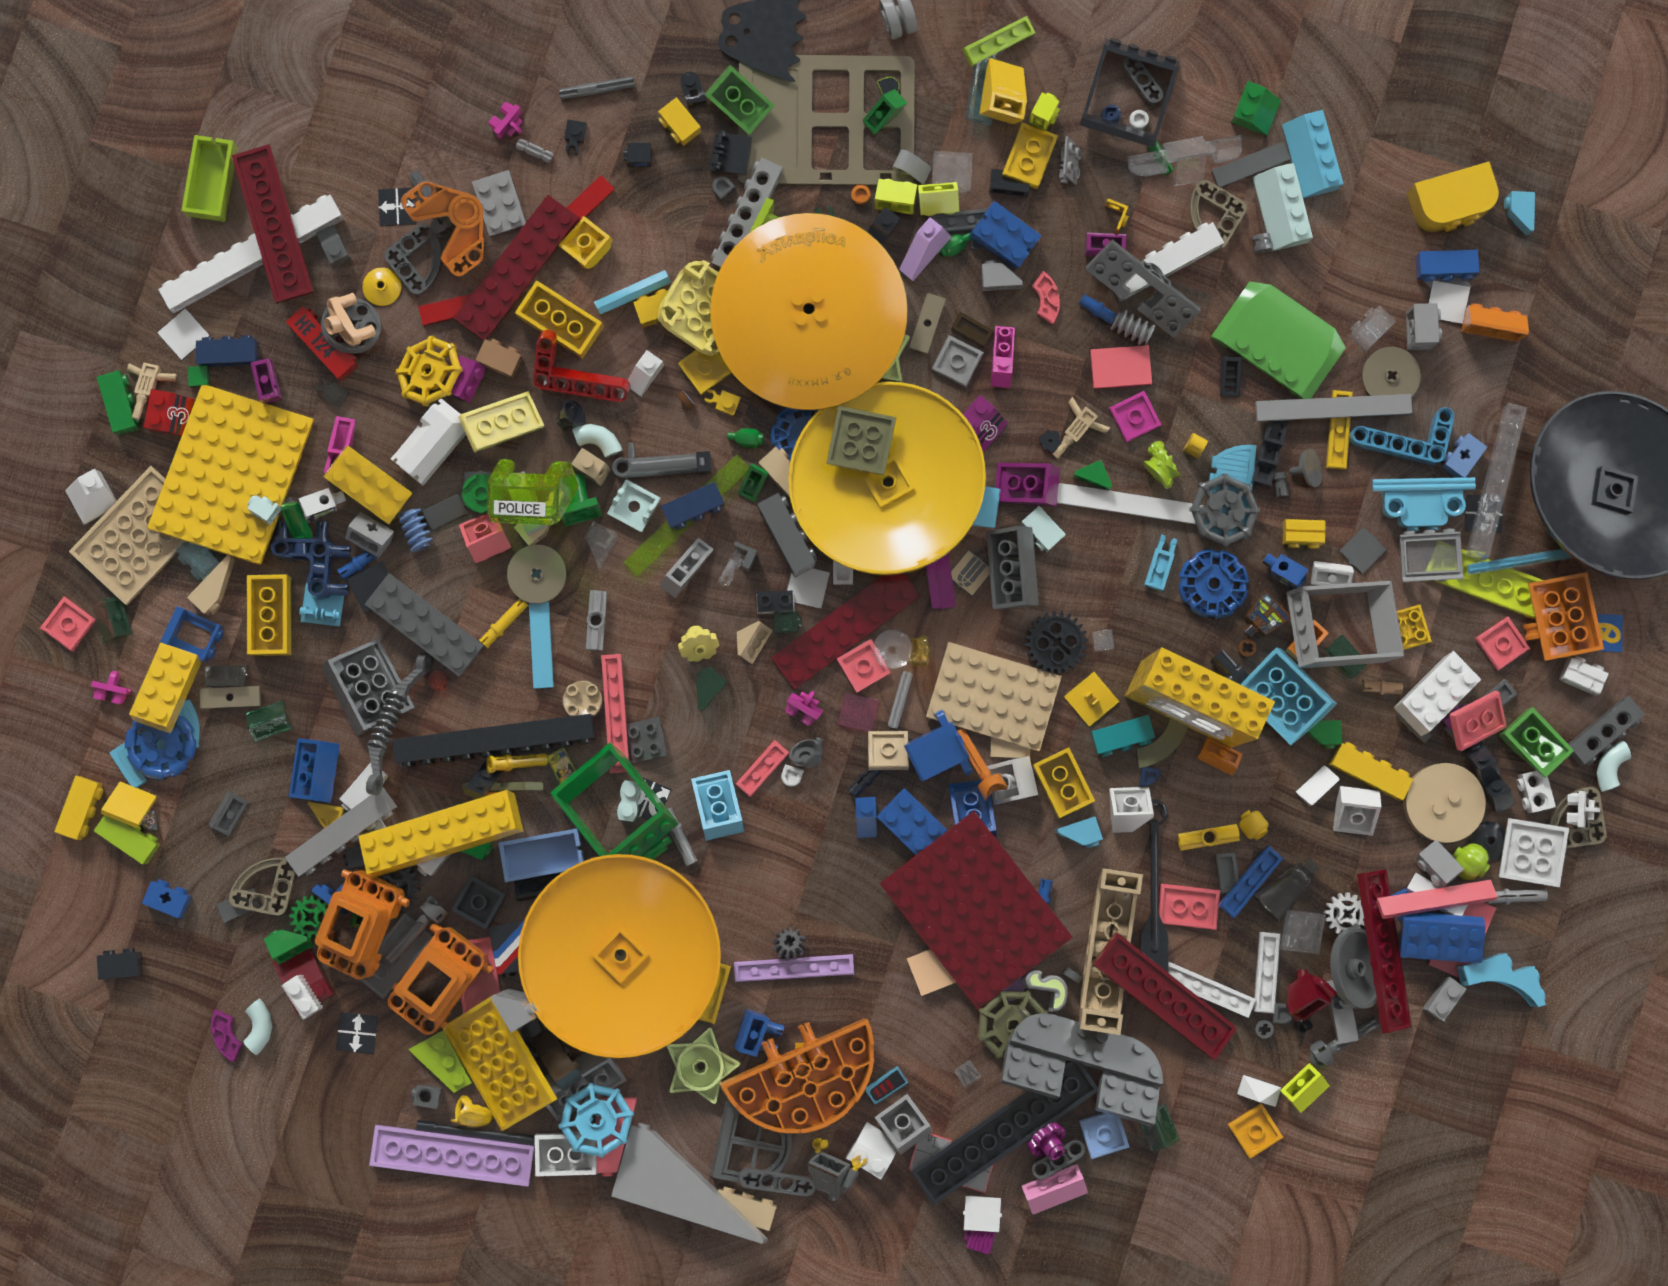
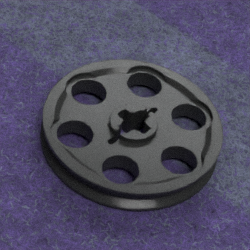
M356 298V305L347 307L348 311L346 314L352 324H355L354 328L357 330L364 328L368 324H372L376 328L375 337L364 340L365 344L362 346H350L346 341L343 343L337 342L335 336L340 334L330 335L325 328L324 320L330 317L328 307H326L322 316L321 330L324 338L332 347L344 353L356 354L367 351L376 343L381 331V321L378 313L369 303L359 298ZM364 308L367 314L359 315L357 309Z

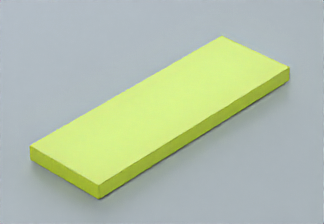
M1437 540L1425 572L1457 570L1455 546ZM1461 549L1463 580L1457 581V579L1438 582L1528 618L1535 619L1528 583L1543 580L1513 568H1503L1502 570L1495 571L1491 569L1488 572L1480 573L1479 571V574L1472 573L1470 575L1469 573L1468 575V564L1489 562L1491 560Z

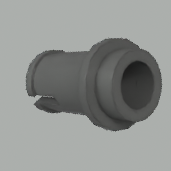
M1286 472L1274 473L1273 480H1275L1276 497L1289 495Z

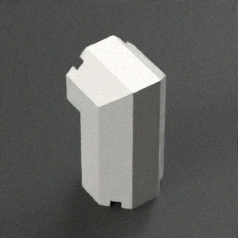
M442 399L439 400L440 405L433 404L420 420L422 426H417L391 458L395 464H398L401 469L423 486L466 435L458 418L461 414Z

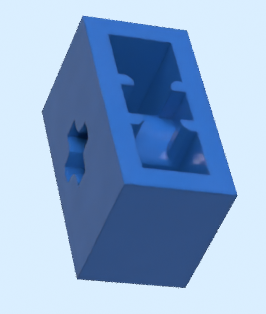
M158 879L157 882L151 881L142 904L176 918H183L192 898L191 895L187 894L188 890L178 886L176 889L169 887L170 883ZM169 895L172 898L171 901H167L164 896Z

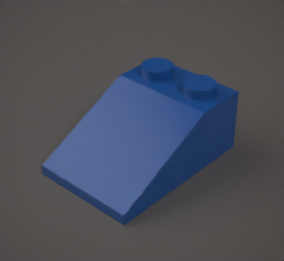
M982 780L949 784L954 825L975 810L997 839L991 795L985 801L977 788Z

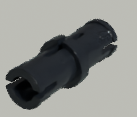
M868 768L863 774L860 773L858 775L859 778L847 788L848 792L856 798L867 786L872 784L871 782L883 770H869Z

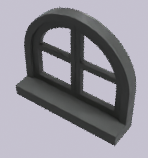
M726 1098L710 1175L713 1178L740 1183L738 1180L739 1172L727 1170L732 1144L754 1148L750 1168L752 1169L755 1166L758 1148L779 1152L773 1164L765 1170L780 1172L786 1165L791 1153V1133L779 1132L781 1145L760 1141L763 1129L761 1126H758L756 1140L734 1136L739 1111ZM749 1173L746 1177H743L746 1183L750 1179L757 1182V1178H752ZM765 1176L762 1179V1183L772 1179V1177Z

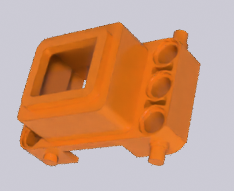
M344 869L341 877L346 878L342 890L332 895L315 938V943L319 946L317 957L322 963L360 980L372 977L379 968L382 954L378 953L390 920L397 918L401 906L408 907L410 900L405 898L402 888L379 877L367 875L364 870L349 872ZM357 876L360 877V884L356 881ZM374 884H376V886H377V892H376V893H375L374 890H373ZM391 892H393L395 896L393 901L390 898ZM342 907L364 917L351 950L333 941L336 933L333 931ZM328 951L331 952V957L328 956ZM344 959L348 960V965L345 964ZM362 965L365 967V974L361 971Z
M435 923L429 928L435 935L400 982L393 985V992L388 998L389 1007L425 1035L433 1034L441 1027L444 1029L448 1024L446 1020L451 1015V1010L470 984L478 978L482 971L490 975L494 970L489 965L488 956L485 952L452 927L442 928ZM444 931L448 932L450 935V940L448 942H445L442 939V934ZM460 943L463 944L466 948L464 954H461L458 951V945ZM476 955L482 960L480 966L475 965L473 962V958ZM428 961L452 978L431 1007L409 991V987ZM396 996L403 1000L401 1006L395 1003ZM412 1008L418 1011L417 1018L411 1015ZM427 1020L433 1021V1030L427 1028Z

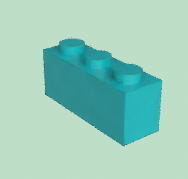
M1149 715L1090 732L1096 755L1102 754V757L1114 754L1113 750L1119 748L1121 752L1133 749L1132 745L1139 743L1140 746L1152 743L1151 739L1155 738Z

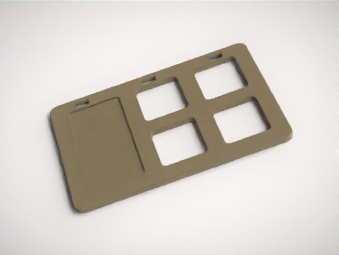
M796 55L800 58V61L788 67V72L795 79V82L775 77L739 61V73L775 105L750 135L738 125V135L752 136L746 175L738 174L740 183L745 184L747 179L751 180L754 174L752 172L753 166L756 161L760 162L761 157L783 167V173L777 185L877 186L880 174H892L893 181L913 183L914 178L912 176L900 174L895 170H865L863 168V131L868 127L862 121L868 114L864 112V73L866 71L900 72L901 96L908 104L884 128L900 129V150H906L914 154L915 63L911 57ZM814 71L849 72V111L847 113H814L812 111V73ZM829 127L847 128L849 130V167L847 170H814L811 167L813 128ZM820 174H832V180H820ZM759 178L757 180V183L760 185H765L768 182V179Z

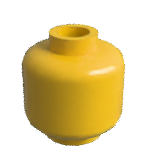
M1248 810L1241 815L1240 818L1242 820L1239 823V827L1247 838L1259 840L1267 834L1269 823L1259 811L1251 812Z

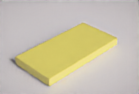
M529 391L469 411L458 417L474 452L544 427Z

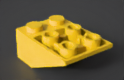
M988 58L979 115L1016 124L1024 120L1027 103L1024 68Z

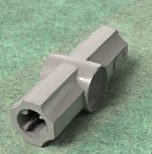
M590 590L586 650L603 651L607 591ZM594 616L602 618L601 623L597 626L591 623Z

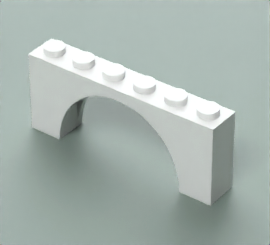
M371 763L340 798L343 802L342 806L347 811L370 796L366 792V782L368 777L373 774ZM382 771L384 784L385 780L388 778V775ZM382 818L377 821L378 826L372 829V832L386 828ZM451 854L417 864L419 866L417 870L424 876L428 874L433 876Z

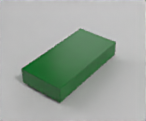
M299 502L282 504L280 506L281 512L291 537L294 539H311L313 536Z

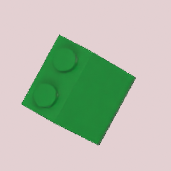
M1248 81L1231 123L1267 136L1281 100L1266 87Z

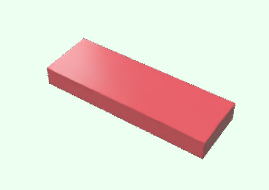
M774 740L739 779L736 785L751 797L788 756L789 752Z

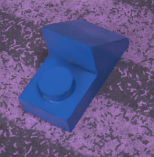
M316 884L312 889V892L326 903H330L333 890L326 884ZM342 884L336 892L341 891L344 884ZM342 907L340 914L346 915L349 911Z

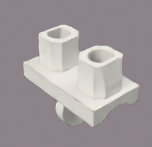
M1579 791V793L1568 794V805H1578V813H1567L1568 824L1585 828L1586 812H1588V820H1594V812H1600V808H1594L1595 800H1589L1588 807H1586L1587 792Z

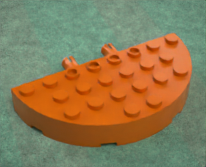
M868 1019L858 1020L821 1038H815L810 1022L804 1023V1026H798L805 1042L803 1046L779 1055L773 1038L768 1039V1043L766 1041L761 1043L768 1058L767 1062L718 1084L728 1101L737 1111L765 1129L781 1133H807L827 1127L848 1113L853 1105L858 1102L869 1082L874 1063V1039Z

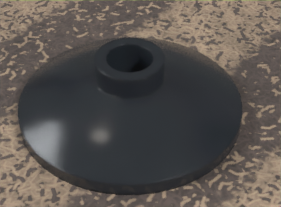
M1481 822L1477 829L1469 835V844H1478L1485 848L1489 856L1488 861L1496 860L1502 856L1506 831L1496 822ZM1489 837L1493 838V843L1491 845L1487 842V839Z

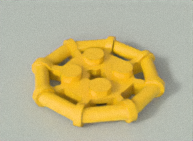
M429 336L428 339L411 347L408 346L406 348L407 352L395 373L398 375L401 395L405 399L409 398L421 403L423 406H429L430 403L447 395L450 396L452 394L451 390L463 370L456 353L457 347L453 343L449 344L437 339L435 336ZM434 347H438L443 350L440 353H437L434 351ZM427 348V350L424 351L425 353L417 354V352ZM448 355L450 357L452 366H449L446 362L445 358ZM431 366V371L427 374L425 369H429ZM451 372L446 385H444L443 381L447 373ZM407 375L411 376V382L409 384L406 378ZM416 387L422 389V395L413 392ZM441 388V390L429 395L430 390Z

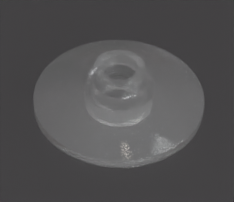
M884 631L874 642L873 653L875 659L885 668H901L907 664L912 656V643L908 636L901 631ZM889 647L895 648L894 654L889 652Z

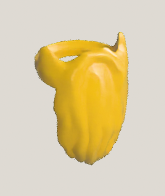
M463 1095L457 1101L455 1119H451V1121L468 1127H483L493 1121V1115L488 1108L472 1104L471 1099Z

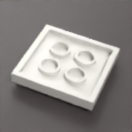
M1508 818L1499 877L1560 887L1569 828Z

